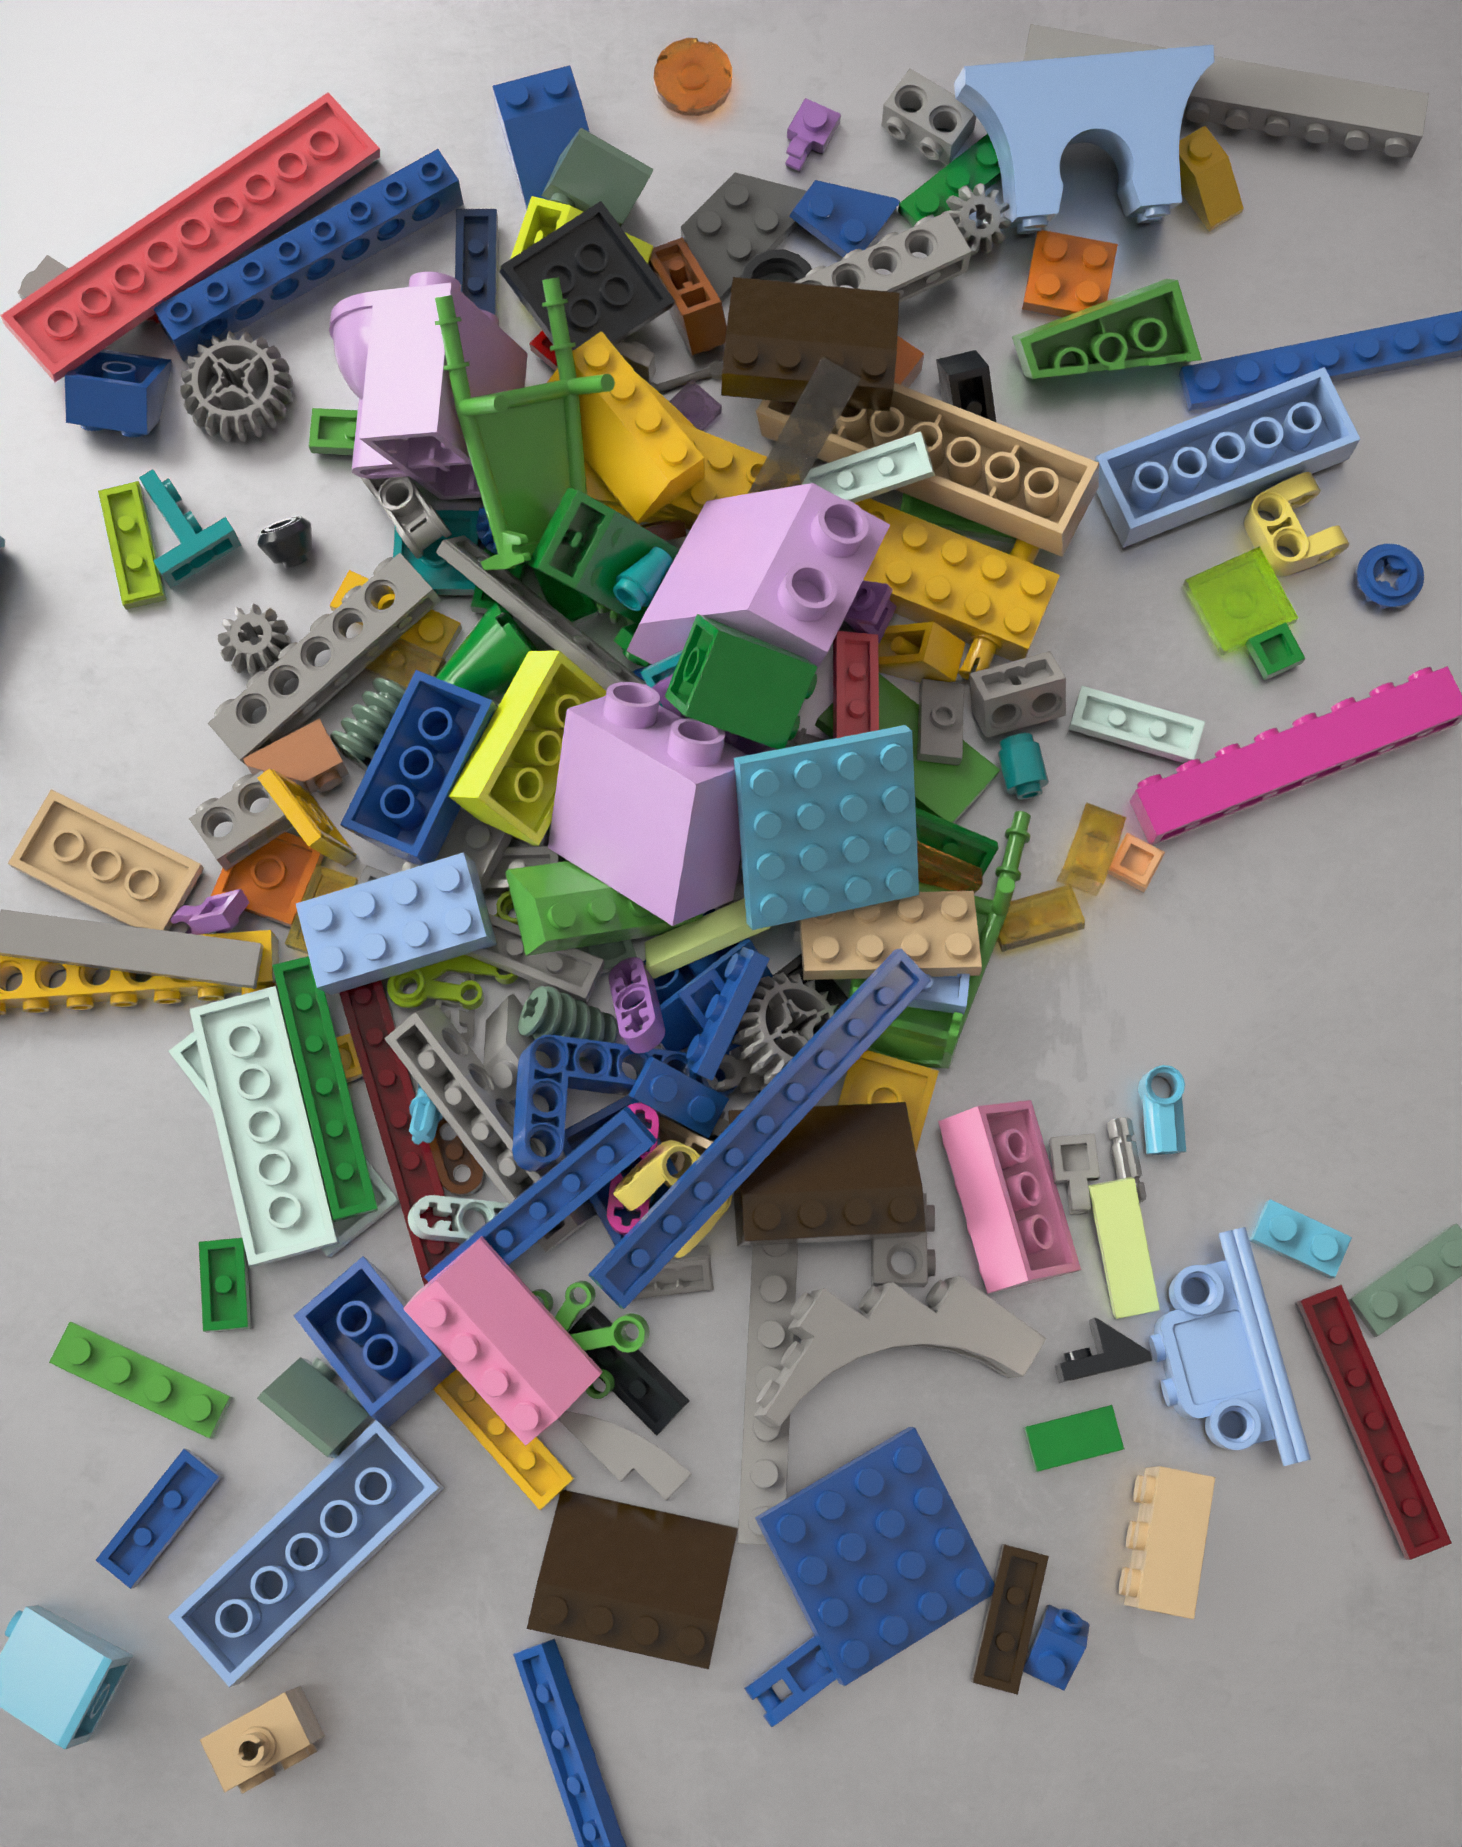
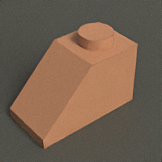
M320 719L243 758L252 774L255 775L261 770L265 772L269 768L274 769L311 794L317 790L325 792L335 788L342 782V777L349 774Z

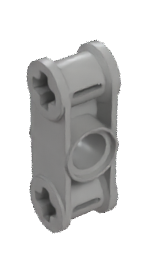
M410 476L382 479L360 477L370 492L380 502L397 527L395 529L417 559L423 556L425 548L440 537L444 536L447 538L452 535L445 522L432 505L428 503Z

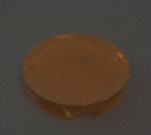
M685 38L671 43L661 51L654 68V87L658 98L668 109L681 115L701 116L713 112L726 101L732 89V66L728 55L717 44L708 41V44L698 42V38Z

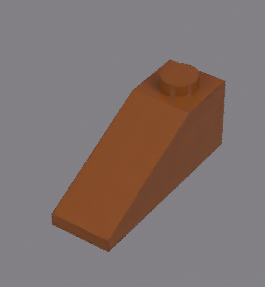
M683 237L654 247L649 265L675 300L673 307L669 311L690 353L695 355L700 352H707L719 345L725 344L727 324L722 302Z

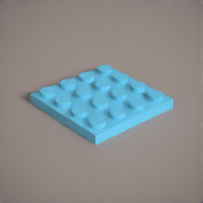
M906 725L734 758L746 922L752 930L919 895L912 730Z

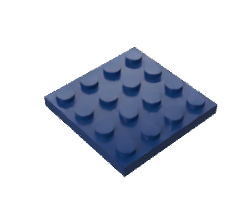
M915 1427L906 1428L755 1517L838 1683L843 1686L858 1679L992 1596L994 1582Z

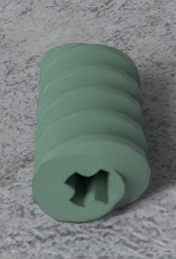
M375 678L372 685L376 693L365 691L361 695L366 706L355 704L351 708L356 720L348 717L342 719L341 726L346 733L335 730L330 734V738L336 748L347 759L365 771L368 767L364 760L366 758H373L376 752L374 747L380 744L406 691L404 687L393 680Z
M540 986L530 994L525 1002L518 1021V1030L523 1036L528 1037L532 1035L534 1041L542 1035H558L615 1043L618 1024L612 1014L601 1012L599 1008L588 1006L584 1001L573 999L571 995L560 993L556 988ZM579 1057V1061H588L585 1057Z

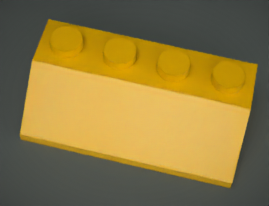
M601 331L572 351L577 378L610 374L615 381L613 390L609 392L579 395L584 460L635 523L640 524L705 478L704 456ZM558 368L547 383L560 380Z

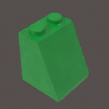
M697 614L665 698L686 717L775 749H783L787 741H792L798 732L800 725V716L798 714L804 699H809L815 690L817 666L802 656Z

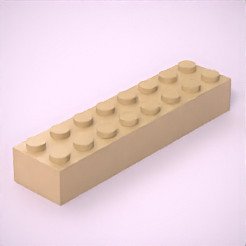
M894 383L889 412L762 400L756 410L762 436L828 463L921 431L924 435L935 476L895 490L1063 557L1099 487V462L897 383Z

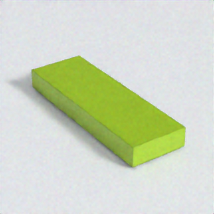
M139 481L98 490L122 605L127 610L167 600L161 573L153 560L157 559V553L141 484Z

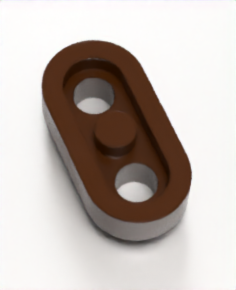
M443 1117L438 1122L434 1140L429 1143L440 1181L447 1191L456 1196L471 1195L483 1184L485 1171L458 1135L452 1140H444L442 1138L443 1129L450 1126ZM460 1167H467L471 1171L469 1179L465 1182H459L455 1179V1172Z

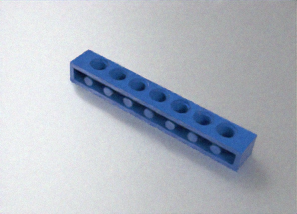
M439 149L434 150L156 306L154 311L163 331L182 361L185 362L188 360V356L193 357L199 354L197 350L198 344L207 348L213 346L211 342L212 335L220 341L224 340L227 337L228 331L232 333L240 331L464 205L459 179Z

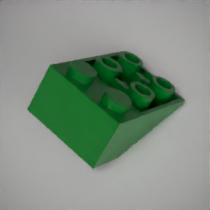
M567 488L528 565L639 625L649 606H643L639 611H634L624 606L613 592V587L617 584L616 577L648 554L653 547H659L666 551L673 561L680 549L577 489Z

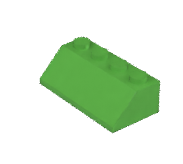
M570 861L508 869L505 872L526 956L662 935L703 917L702 913L672 926Z

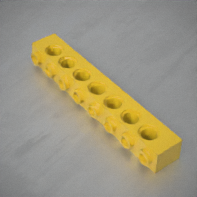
M272 930L201 934L203 936L261 943L264 948L256 989L153 975L145 982H137V973L110 970V977L105 983L93 985V976L99 968L0 956V1015L6 1014V1008L23 1007V1011L27 1013H44L50 1011V1005L66 1004L67 1009L87 1010L94 1007V1002L109 1001L110 1005L114 1007H131L137 1005L138 999L153 998L154 1002L158 1004H175L181 1002L182 996L197 995L198 1000L218 1001L223 1000L226 993H241L243 995L273 986L277 987L272 965L279 963V939ZM59 970H66L65 982L57 988H50L49 981L51 976ZM15 973H22L21 985L16 990L7 991L6 983L9 977Z

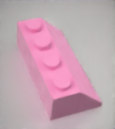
M1032 1101L977 1106L938 1121L943 1146L947 1151L955 1179V1188L961 1200L967 1221V1230L973 1242L979 1263V1272L984 1281L987 1294L1021 1287L1081 1270L1056 1184H1054L1053 1172Z
M482 1236L423 1286L403 1308L525 1446L555 1422L603 1372Z

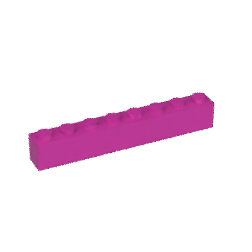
M1448 666L1434 672L1431 667L1423 668L1411 674L1407 678L1409 682L1395 687L1393 682L1385 683L1370 691V697L1358 702H1356L1354 697L1345 699L1330 708L1332 712L1320 717H1317L1316 713L1307 714L1292 723L1293 727L1280 733L1277 728L1269 729L1254 737V743L1242 748H1240L1238 743L1231 744L1215 753L1216 758L1204 763H1201L1200 759H1194L1177 767L1176 774L1163 779L1161 774H1156L1140 781L1137 784L1138 789L1135 790L1130 799V804L1148 843L1152 846L1459 724L1462 721V694Z

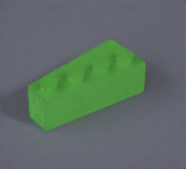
M1164 279L1012 336L1023 374L1032 379L1202 360L1179 282L1174 279Z

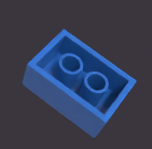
M362 1256L293 1316L369 1415L389 1428L457 1368L406 1313L403 1308L407 1303L381 1270Z

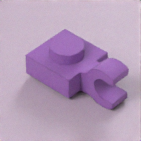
M805 98L787 129V138L792 141L786 151L789 157L785 165L800 172L811 150L823 154L840 124L841 114Z
M237 889L207 897L202 905L182 906L176 911L170 921L172 924L178 922L188 924L190 928L185 932L187 934L201 935L214 931L216 933H225L239 923L238 917L250 902L242 889Z

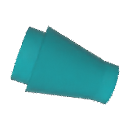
M653 547L648 554L616 577L617 584L613 587L616 598L624 606L634 611L641 610L643 606H649L673 563L670 555L659 547Z

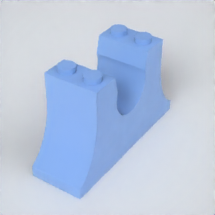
M1214 45L964 66L954 82L955 99L974 113L991 139L1001 172L1004 203L1009 204V209L1004 211L1005 218L1011 221V225L1008 228L1017 227V234L1036 233L1041 231V227L1048 226V222L1059 213L1063 191V182L1060 176V159L1065 147L1075 143L1097 145L1112 157L1118 171L1117 194L1125 218L1137 217V223H1152L1161 221L1163 216L1170 215V210L1182 203L1179 139L1184 110L1196 82L1204 71L1215 62Z

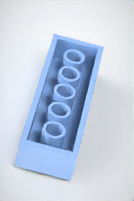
M1325 367L1097 455L1094 460L1099 462V487L1096 492L1124 548L1257 496L1261 492L1304 472H1311L1313 474L1346 461L1355 450L1360 437Z
M376 1420L173 1611L168 1618L229 1687L238 1685L431 1502L444 1487L390 1428Z

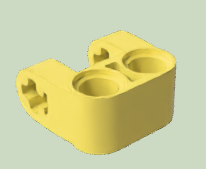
M1311 472L1298 474L1258 494L1244 518L1245 531L1264 567L1275 576L1285 577L1314 567L1334 558L1349 547V542L1338 525L1307 537L1293 512L1294 509L1313 500L1321 491ZM1258 511L1271 513L1275 521L1262 519ZM1284 546L1289 548L1293 552L1294 557L1281 555L1277 547Z
M672 1140L663 1142L623 1178L613 1194L629 1211H633L642 1205L663 1183L670 1188L700 1155L683 1143ZM681 1151L685 1158L684 1167L677 1174L670 1175L667 1171V1160L674 1152ZM732 1195L675 1255L676 1258H681L689 1253L710 1232L730 1207Z

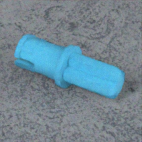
M418 1084L417 1096L412 1099L409 1107L412 1116L409 1132L412 1134V1141L419 1145L422 1141L431 1143L434 1140L438 1122L442 1120L443 1116Z

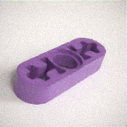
M630 957L613 967L609 973L608 980L621 1037L632 1052L645 1053L655 1048L665 1036V1027L654 979L640 958ZM641 1001L637 1006L631 1008L633 1005Z

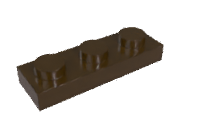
M1002 1544L994 1579L992 1596H990L972 1674V1683L1018 1695L1049 1556Z

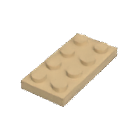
M52 789L8 862L12 868L127 926L169 931L172 922L170 919L184 905L204 869L200 863Z
M974 891L919 892L917 896L799 920L803 980L869 978L895 949L900 948L925 974H930L932 977L957 976V974L980 976L982 961Z

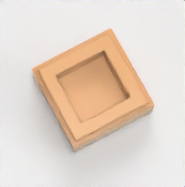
M1127 833L1106 873L1145 892L1165 852Z

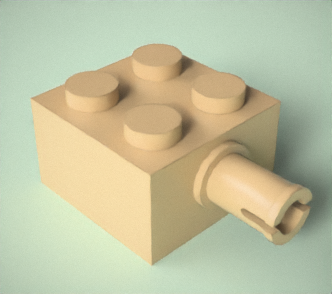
M298 1686L200 1739V1742L224 1792L238 1785L241 1794L275 1776L276 1774L272 1766L278 1762H281L284 1770L316 1753L317 1749L314 1742L325 1737L301 1686Z

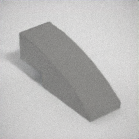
M565 1411L558 1418L620 1482H623L635 1469L667 1501L692 1475L670 1454L644 1437L617 1424Z

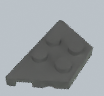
M735 172L681 226V236L721 302L731 294L733 277H741L745 265L754 256L768 250H775L799 226L789 216L807 192L806 190Z

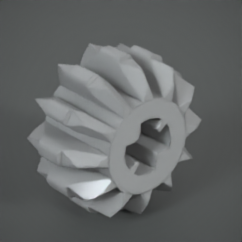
M981 183L975 186L973 192L965 185L959 189V197L952 195L946 200L948 207L951 209L948 212L972 251L971 256L977 254L979 248L985 254L993 251V242L1001 244L1006 239L1000 229L1008 228L1011 225V221L1008 218L1001 217V213L1009 209V204L1002 203L998 206L995 201L999 197V190L994 189L986 196L985 186ZM976 212L977 219L983 220V224L977 228L976 222L969 219V215Z
M253 603L249 614H245L241 608L236 607L235 614L238 619L235 621L223 619L222 624L227 632L218 634L217 640L221 646H224L220 654L225 662L232 661L231 666L235 672L241 673L247 668L248 673L252 677L259 672L260 667H264L267 671L272 666L274 660L278 661L280 652L291 644L292 641L289 636L285 635L289 629L285 620H277L278 616L275 610L269 608L262 613L259 605ZM257 636L260 642L252 645L249 640Z

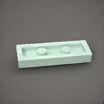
M921 431L799 473L802 485L814 483L832 494L853 503L935 476L924 435Z
M1081 686L1069 730L1186 763L1195 759L1205 721Z

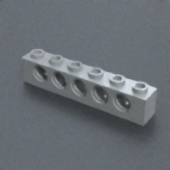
M947 211L936 217L933 215L924 217L914 227L902 233L892 232L887 234L876 245L863 251L862 249H855L847 253L841 261L828 267L818 266L809 271L804 278L793 283L835 287L847 285L856 289L900 293L899 303L967 272L972 251ZM921 252L924 253L927 257L918 258L914 256L912 253ZM886 269L890 271L891 274L882 275L876 272L875 270Z
M398 553L394 558L389 557L383 560L375 568L373 577L364 585L355 586L349 590L342 598V604L330 615L324 614L311 625L310 633L298 643L293 642L286 646L280 652L278 661L267 671L263 670L252 676L246 684L247 689L235 699L223 702L216 709L215 717L208 722V725L241 762L245 764L244 757L291 734L441 601L436 592L401 553ZM395 594L394 603L389 608L384 610L378 609L379 600L384 595ZM363 622L362 631L358 636L354 638L346 637L347 629L351 624ZM331 650L329 661L323 666L316 667V656L321 651ZM298 678L299 685L296 691L290 695H284L283 688L285 683L290 679ZM261 706H266L267 713L265 718L259 723L252 724L251 717L253 712Z
M438 1004L414 1012L384 1038L509 1204L558 1164L555 1160L542 1170L536 1172L523 1170L517 1165L512 1152L515 1106L512 1102H508L484 1069L482 1062ZM531 1138L530 1147L532 1151L538 1156L545 1157L546 1148L539 1139ZM585 1201L539 1239L538 1243L547 1252L565 1241L597 1215L596 1212Z

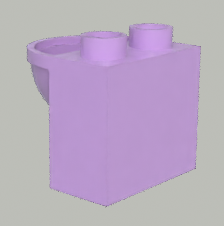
M420 272L410 277L409 287L364 292L347 297L333 307L329 327L339 370L349 388L359 398L352 473L367 479L410 476L440 500L481 497L457 416L449 371L443 369V366L447 365L440 325L435 326V321L439 320L435 298L452 295L456 317H461V321L457 323L464 361L470 363V366L466 367L471 398L525 387L528 353L499 327L498 317L488 311L479 309L460 291V282L452 276L438 272Z
M618 682L607 688L606 696L567 708L548 848L674 926L733 900L741 858L734 758L778 749L736 735L738 739L729 745L724 742V730L691 718L683 719L660 706V695L653 688L647 686V684Z

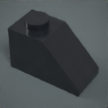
M976 350L936 359L942 401L996 422L989 365Z

